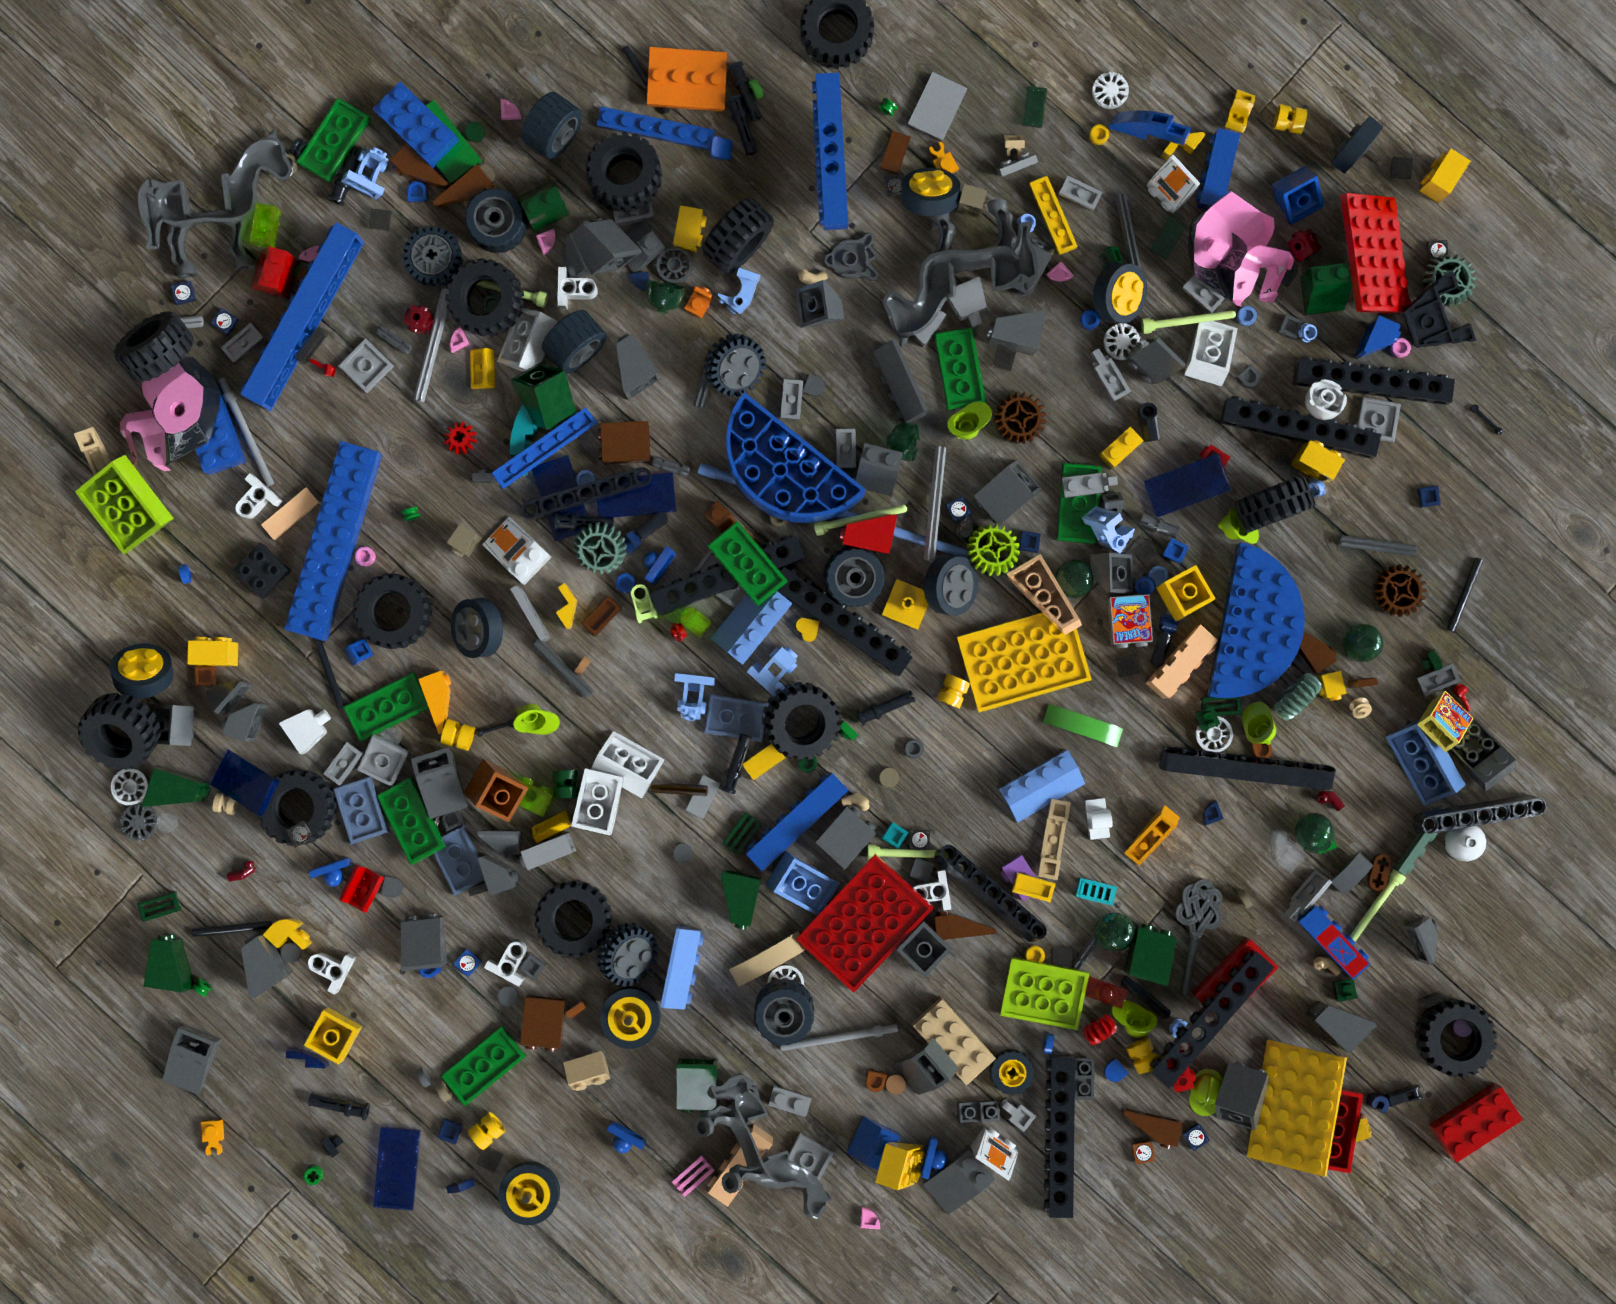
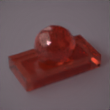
M1090 976L1085 996L1122 1009L1128 989Z

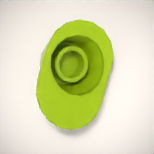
M973 402L949 418L948 429L958 439H972L990 421L992 411L986 403Z
M1231 508L1229 514L1218 523V527L1230 540L1242 539L1247 543L1255 544L1259 539L1258 530L1250 533L1243 530L1235 508Z
M1254 702L1248 705L1242 715V723L1248 741L1254 744L1266 743L1270 745L1271 740L1276 735V726L1268 705L1263 702Z
M531 703L517 708V717L513 724L518 732L546 735L557 730L560 720L555 713L543 711L538 705Z
M1121 1000L1116 1002L1112 1008L1114 1018L1124 1025L1127 1033L1133 1037L1147 1038L1150 1031L1157 1026L1156 1016L1137 1003Z
M1203 1069L1195 1075L1196 1081L1193 1082L1194 1088L1191 1089L1189 1103L1191 1109L1196 1114L1209 1116L1216 1112L1215 1102L1223 1078L1213 1069Z

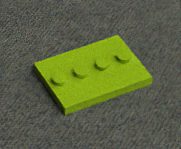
M1011 957L1000 1016L1078 1030L1089 971Z

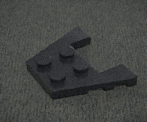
M1452 270L1447 271L1402 310L1412 343L1416 348L1476 341L1470 323L1451 330L1440 295L1458 288Z

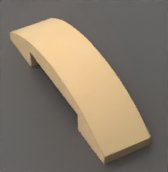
M94 427L74 433L81 452L84 451L93 475H96L111 462Z
M1055 799L1050 801L1041 847L1038 877L1058 880L1061 864L1060 858L1071 802Z
M795 932L761 953L730 968L729 970L738 987L805 951L806 949L796 940L800 935L799 932Z

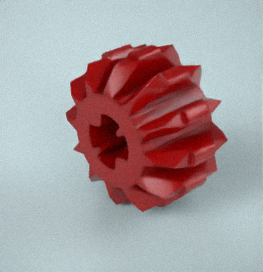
M463 421L460 427L457 422H454V429L450 426L447 427L450 434L444 433V436L449 438L444 441V444L450 445L449 451L455 449V454L457 455L460 454L461 449L464 454H467L466 448L468 447L470 450H473L474 447L470 444L477 443V440L472 438L477 433L475 431L471 432L473 427L471 425L466 427V423ZM459 434L465 436L462 438V442L456 440L459 438Z
M1103 1015L1085 1026L1082 1032L1090 1045H1096L1113 1035L1118 1028L1109 1015Z

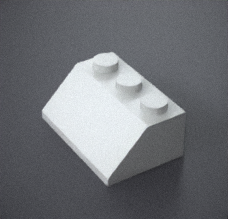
M520 308L519 311L522 314L520 318L516 317L514 319L516 324L510 327L497 362L524 372L542 362L545 355L541 348L542 342L558 321L542 312Z
M613 731L598 753L591 770L624 777L622 788L643 798L665 759Z

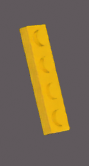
M1048 176L1030 182L1029 187L1058 255L1060 256L1076 249L1078 246Z

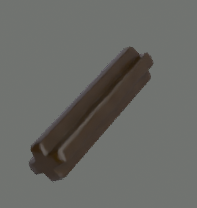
M652 782L650 787L653 793L707 796L708 786Z

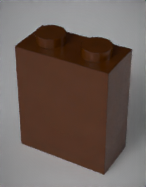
M648 421L601 423V428L598 429V440L602 441V448L598 449L599 460H602L604 465L651 462Z
M527 995L524 1004L520 1045H525L526 1049L532 1050L537 1049V1047H545V1051L551 1052L560 1049L563 1039L567 999Z

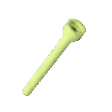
M484 280L476 284L480 287L501 292L499 285L495 282ZM524 291L522 298L533 301L538 307L545 308L548 301V293Z
M1231 310L1157 321L1143 318L1141 319L1143 334H1149L1155 331L1156 328L1231 319L1236 316V313Z
M899 505L829 522L826 520L814 522L815 532L817 536L825 535L826 532H829V529L887 515L904 513L907 511V507Z
M868 844L867 860L875 853L879 857L934 858L937 850L880 849L876 844ZM943 851V856L949 858L948 853Z
M1392 869L1386 887L1381 891L1351 933L1350 937L1355 942L1394 887H1398L1399 884L1402 885L1406 879L1396 870Z

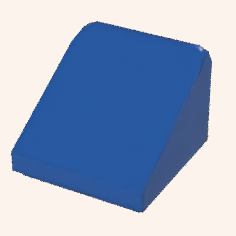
M713 136L711 159L730 161L733 141Z
M365 638L347 645L344 649L353 666L374 655Z

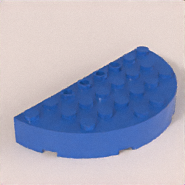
M839 72L816 74V81H812V94L816 93V100H813V128L818 217L820 226L823 225L824 230L848 229L840 74Z
M745 392L741 395L732 410L727 426L726 456L736 485L752 504L763 512L781 520L813 523L841 515L851 509L865 496L866 489Z
M1242 542L1237 544L1206 697H1241L1269 686L1291 665L1303 638L1305 626L1304 607L1301 594L1292 576L1270 554Z

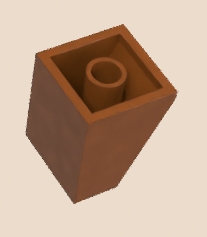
M483 758L464 793L476 807L510 822L528 787L502 767Z

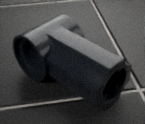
M1151 402L1144 403L1137 410L1143 442L1160 440L1157 407ZM1144 407L1151 409L1152 414L1150 417L1144 416Z

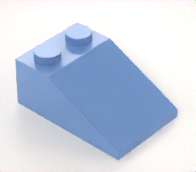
M785 851L766 882V885L773 892L815 915H818L826 907L840 884L788 851Z

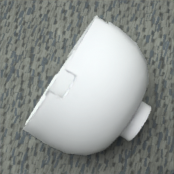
M1324 379L1320 382H1315L1305 396L1307 411L1313 417L1320 420L1333 419L1346 406V394L1343 395L1340 391L1342 389L1340 385L1333 381Z
M1477 826L1450 830L1445 834L1446 851L1456 860L1466 862L1475 860L1483 854L1486 848L1485 834Z

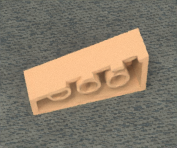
M1041 554L1007 573L1009 580L1064 635L1082 625Z
M1197 625L1145 684L1162 699L1171 698L1181 683L1183 684L1188 680L1192 670L1197 669L1203 663L1202 659L1206 654L1210 655L1217 646L1215 644L1218 640L1202 625Z
M753 1124L751 1128H748L761 1159H763L766 1152L765 1149L769 1150L773 1145V1137ZM738 1143L734 1145L730 1152L732 1154L731 1158L728 1161L725 1159L719 1167L720 1174L717 1177L713 1176L707 1185L710 1187L708 1194L727 1207L739 1191L735 1193L726 1192L722 1186V1177L725 1173L729 1172L731 1167L737 1164L747 1167L742 1149Z

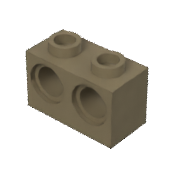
M964 184L957 212L979 218L980 213H985L988 204L987 190Z
M460 523L447 543L451 545L449 549L461 557L463 555L469 557L482 537Z

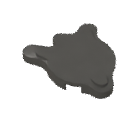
M868 232L860 239H848L839 242L831 253L824 257L825 266L831 268L842 278L854 279L864 277L870 281H876L879 274L869 264L877 259V254L871 247L875 240L874 234Z

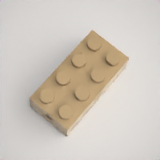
M942 997L912 1023L913 1027L926 1041L932 1038L937 1041L959 1067L956 1074L966 1086L996 1059Z

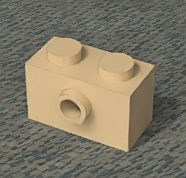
M602 1051L563 1062L567 1082L572 1090H584L589 1085H600L610 1079L606 1057Z

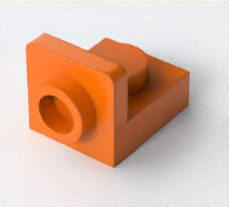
M695 286L694 292L684 309L702 319L713 300V296L710 294L711 291L703 286L700 288Z

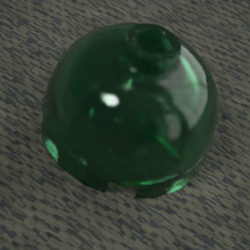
M647 281L646 297L649 304L657 308V312L667 314L668 310H675L680 307L686 290L683 286L668 282L664 284L659 283L658 285L659 281Z
M903 422L896 425L892 433L887 436V446H890L891 450L902 452L901 460L915 461L919 448H916L917 440L920 441L919 425L913 422Z
M1072 559L1065 561L1055 572V579L1067 598L1082 597L1093 586L1094 577L1092 570L1088 564L1081 560Z
M1357 624L1350 627L1342 639L1345 654L1356 662H1369L1376 659L1384 647V639L1381 632L1369 624Z
M1308 813L1297 821L1295 838L1302 849L1310 853H1317L1327 850L1333 844L1335 829L1332 822L1323 814Z
M1118 912L1106 913L1096 922L1095 939L1104 950L1112 952L1122 951L1128 948L1134 941L1135 926L1126 915Z

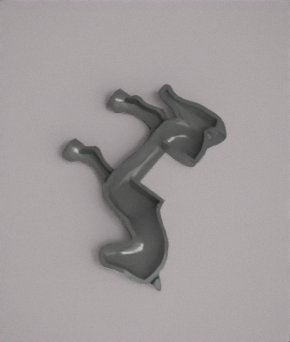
M276 129L272 130L266 138H259L250 143L242 151L231 173L221 174L224 202L227 210L192 215L189 195L182 180L162 183L151 179L146 180L140 187L137 196L140 216L148 232L146 248L150 250L160 248L161 224L165 222L169 227L166 242L171 249V264L176 266L178 277L190 278L197 276L195 265L190 263L185 253V239L189 229L204 223H218L231 226L232 237L228 246V252L235 258V269L247 270L255 267L253 258L247 254L244 248V235L256 210L259 173L261 170L270 172L278 180L283 181L288 180L293 173V168L287 158L284 145L276 137Z
M994 199L987 204L988 212L995 217L998 223L999 235L995 245L984 249L951 250L956 228L949 221L950 214L930 216L931 221L939 228L940 240L935 252L922 263L919 275L920 287L914 302L905 299L900 293L890 291L883 299V305L890 319L891 326L900 337V347L906 344L910 335H916L931 325L945 301L956 296L955 273L991 267L993 291H1002L1010 288L1028 291L1035 285L1038 279L1039 267L1036 252L1030 240L1032 223L1028 221L1020 223L1018 236L1016 237L1015 231L1012 228L1013 215L1007 211L1006 200Z
M737 1075L730 1078L722 1086L711 1085L707 1092L711 1099L723 1098L731 1102L728 1107L717 1105L712 1110L704 1111L694 1122V1131L697 1136L703 1138L713 1133L716 1124L730 1127L742 1149L747 1167L737 1164L731 1167L728 1173H725L722 1177L724 1190L728 1193L739 1191L742 1186V1180H750L757 1185L771 1189L799 1187L802 1188L804 1214L813 1219L821 1217L826 1210V1202L832 1199L829 1193L824 1191L823 1185L816 1176L803 1167L789 1161L790 1154L787 1150L769 1156L764 1160L761 1159L748 1128L749 1125L768 1115L766 1108L760 1100L758 1088L754 1085L755 1082L747 1076Z

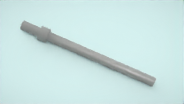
M221 378L218 382L224 393L223 398L229 404L267 487L274 484V481L239 409L234 391H231L226 379Z
M897 1024L882 1027L881 1025H876L870 1029L803 1039L790 1045H780L781 1051L870 1036L877 1038L883 1037L882 1034L898 1032Z

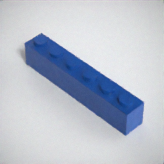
M826 773L818 781L821 784L817 788L812 786L804 794L806 798L802 802L797 800L790 807L792 811L787 816L783 813L776 820L777 825L773 829L768 827L761 834L763 838L758 843L754 840L747 847L749 851L746 855L761 871L770 865L849 791L833 773L830 775Z

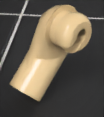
M802 269L798 273L799 280L807 285L828 279L824 270L817 274L807 272L806 269Z
M858 793L841 797L843 807L855 804L859 806L861 811L869 809V800Z
M1319 956L1313 961V967L1316 970L1328 968L1335 976L1342 971L1341 967L1330 956Z

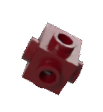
M1300 229L1292 234L1293 239L1287 242L1290 252L1297 258L1298 262L1308 259L1322 249L1317 235L1311 229L1304 232Z
M412 305L410 309L408 308L404 314V323L408 326V330L415 334L420 332L426 335L434 322V317L429 313L430 310L422 305L418 307ZM420 315V319L415 321L417 316Z

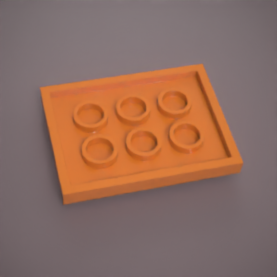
M650 47L647 106L724 112L727 52Z

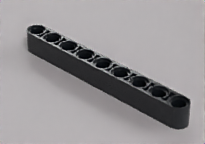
M1170 746L1162 748L1159 768L1168 772L1322 790L1332 789L1336 773L1334 767L1323 764Z

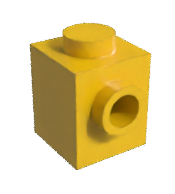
M1341 671L1317 676L1322 684L1319 695H1322L1323 699L1329 698L1330 701L1342 699L1341 695L1347 694Z

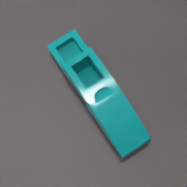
M523 404L518 411L511 433L510 455L512 457H515L531 446V441L527 440V437H535V432H538V426L534 425Z

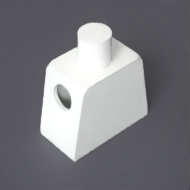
M308 709L279 724L298 752L305 754L327 733L323 724L329 721L331 717L325 709L317 715L313 710Z

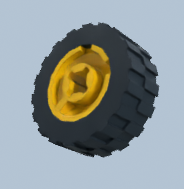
M1008 1049L996 1055V1059L991 1063L990 1077L996 1088L1004 1094L1010 1095L1021 1094V1092L1028 1090L1027 1088L1031 1086L1032 1080H1034V1068L1030 1059L1023 1052L1015 1049ZM1012 1068L1016 1071L1013 1076L1008 1073Z

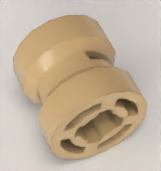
M218 792L213 801V811L218 813L224 811L228 815H234L238 807V796L234 795L225 796L224 793Z

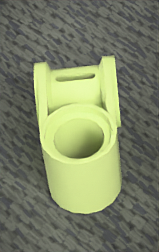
M644 585L634 586L631 590V597L638 622L642 623V620L652 617L658 618L648 588ZM638 588H643L646 592L645 597L642 599H638L635 596V591Z

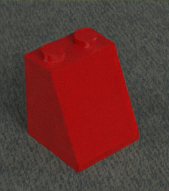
M270 246L261 250L250 288L288 299L295 278L294 270L299 265V261L288 251Z
M892 514L847 524L846 529L842 528L839 540H842L843 545L889 554L897 515Z

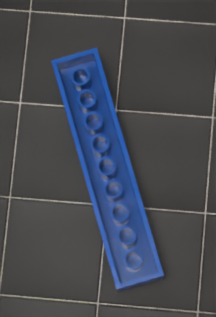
M337 222L329 228L327 232L328 237L319 246L316 259L310 262L306 277L300 280L296 295L294 294L290 298L289 308L280 316L279 326L272 331L269 344L262 349L259 362L253 365L249 380H246L241 387L242 396L269 411H272L364 244V241L356 232Z
M340 441L284 630L323 641L328 640L381 462L382 454L378 451Z

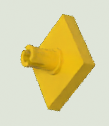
M896 579L882 616L918 630L928 607L924 590Z

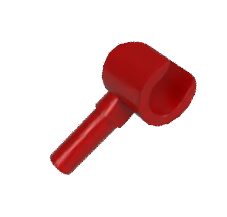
M313 358L310 360V363L324 369L323 375L335 376V367L330 364L321 363Z
M1458 684L1454 688L1453 693L1460 698L1468 712L1471 708L1464 695L1469 690L1465 685Z

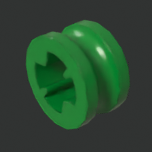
M883 98V104H879L878 108L886 115L892 117L894 115L893 111H896L898 107L891 100Z
M411 507L401 511V514L404 515L403 521H411L421 517L417 513L418 507Z
M198 978L197 984L192 985V988L204 997L208 995V991L213 989L202 978Z
M317 1165L309 1167L304 1174L305 1182L309 1185H317L324 1176L322 1168ZM313 1171L317 1172L315 1175L318 1174L315 1180L311 1179L312 1176L309 1177V1174Z

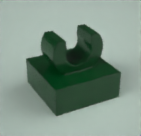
M1115 246L1105 248V253L1099 255V259L1105 257L1108 259L1107 264L1103 265L1102 268L1113 262H1123L1120 251Z
M1436 648L1428 651L1429 658L1421 661L1424 670L1431 666H1434L1436 671L1444 668Z
M1213 706L1194 713L1200 731L1220 725Z
M1351 978L1333 982L1337 1002L1358 998L1355 982Z

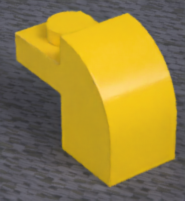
M295 918L279 920L272 924L263 934L276 948L282 947L289 938L302 950L312 943L309 939V934L302 929H298L303 922Z

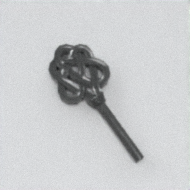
M1199 879L1193 884H1187L1183 887L1181 893L1182 901L1176 906L1174 911L1175 918L1181 924L1188 926L1190 938L1181 993L1186 995L1189 994L1198 940L1202 937L1205 929L1213 930L1222 923L1223 915L1219 908L1222 903V894L1206 879ZM1205 886L1207 889L1202 890L1200 887ZM1202 898L1204 901L1200 906L1199 899ZM1191 903H1192V908H1193L1194 914H1192L1191 905H1190ZM1183 909L1185 912L1186 919L1182 916ZM1214 915H1215V920L1210 923V921L1212 920V918H1213Z

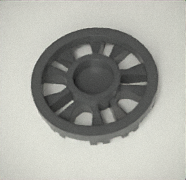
M669 247L658 256L656 268L659 276L664 281L677 284L688 279L693 269V262L686 250L679 247ZM672 251L673 257L668 258L666 253ZM676 251H679L678 258L675 257ZM685 254L687 259L681 261L680 257ZM661 258L668 260L667 263L662 261ZM690 263L689 266H683L682 264ZM660 265L667 266L666 269L660 271ZM682 269L688 270L686 275L681 272ZM679 272L682 276L681 279H679L677 276V273ZM671 274H675V280L669 279Z
M135 804L126 808L120 819L122 832L129 839L136 841L150 838L158 827L156 812L151 807L141 806L142 804ZM133 808H135L136 810L135 815H133L130 811ZM149 810L152 815L146 818L144 816L145 812ZM147 819H154V822L148 823ZM124 821H129L130 825L125 827ZM147 825L153 827L151 832L146 830ZM135 830L138 831V837L133 836Z

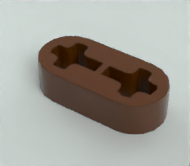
M1377 854L1371 862L1373 867L1369 870L1367 885L1372 890L1380 891L1387 885L1392 861L1385 854ZM1384 858L1386 866L1383 865L1379 871L1380 864H1377V861ZM1378 873H1380L1378 880L1381 881V884H1377L1375 887V883H1372V880L1377 879Z

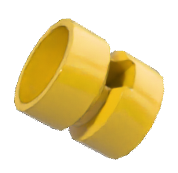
M1279 104L1274 118L1273 129L1280 131L1289 129L1290 133L1301 134L1307 118V109L1298 107L1291 109L1289 105Z
M947 674L943 682L945 687L940 689L936 699L960 709L964 700L962 695L967 693L970 683Z
M448 719L443 728L440 742L448 746L455 744L458 749L468 751L473 741L475 727L467 724L460 726L459 722Z
M1150 1038L1138 1040L1126 1047L1130 1058L1135 1060L1133 1065L1138 1074L1149 1072L1150 1062L1158 1056L1152 1052L1154 1047Z
M491 1112L481 1118V1123H476L468 1129L469 1136L482 1150H485L493 1143V1138L498 1139L506 1132L501 1121Z

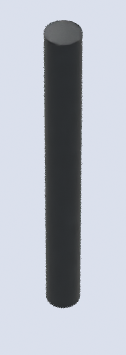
M628 45L625 46L622 51L648 89V75ZM659 107L663 114H667L670 111L667 107Z
M1475 558L1447 630L1450 632H1455L1483 563V560L1480 558Z
M313 638L337 708H341L345 704L323 642Z
M272 921L192 929V936L269 929Z

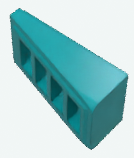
M1079 877L1074 896L1113 906L1117 886ZM1085 883H1088V888L1085 895L1083 894V890ZM1092 885H1096L1094 895L1090 896ZM1103 887L1101 898H1097L1099 888ZM1107 888L1111 889L1109 899L1104 900Z

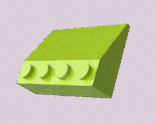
M126 455L110 462L75 491L123 555L174 519Z

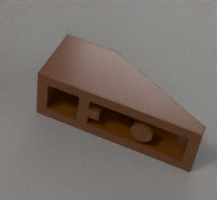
M407 144L390 159L394 165L392 169L399 176L403 174L408 179L420 181L444 190L450 187Z
M476 164L433 201V204L440 208L469 201L477 193L479 194L485 189L493 188L495 184L482 168Z
M718 501L704 514V517L721 533L738 521ZM742 525V527L747 531V533L752 537V539L757 543V545H759L761 542H760L759 540H757V539Z
M1306 632L1303 633L1298 651L1314 674H1318L1337 661L1335 658L1336 652L1331 646H1327V644Z
M949 910L938 911V915H934L935 932L943 940L996 934L995 928L950 913Z
M1121 1107L1123 1115L1160 1143L1161 1147L1171 1149L1172 1146L1178 1147L1182 1129L1180 1120Z

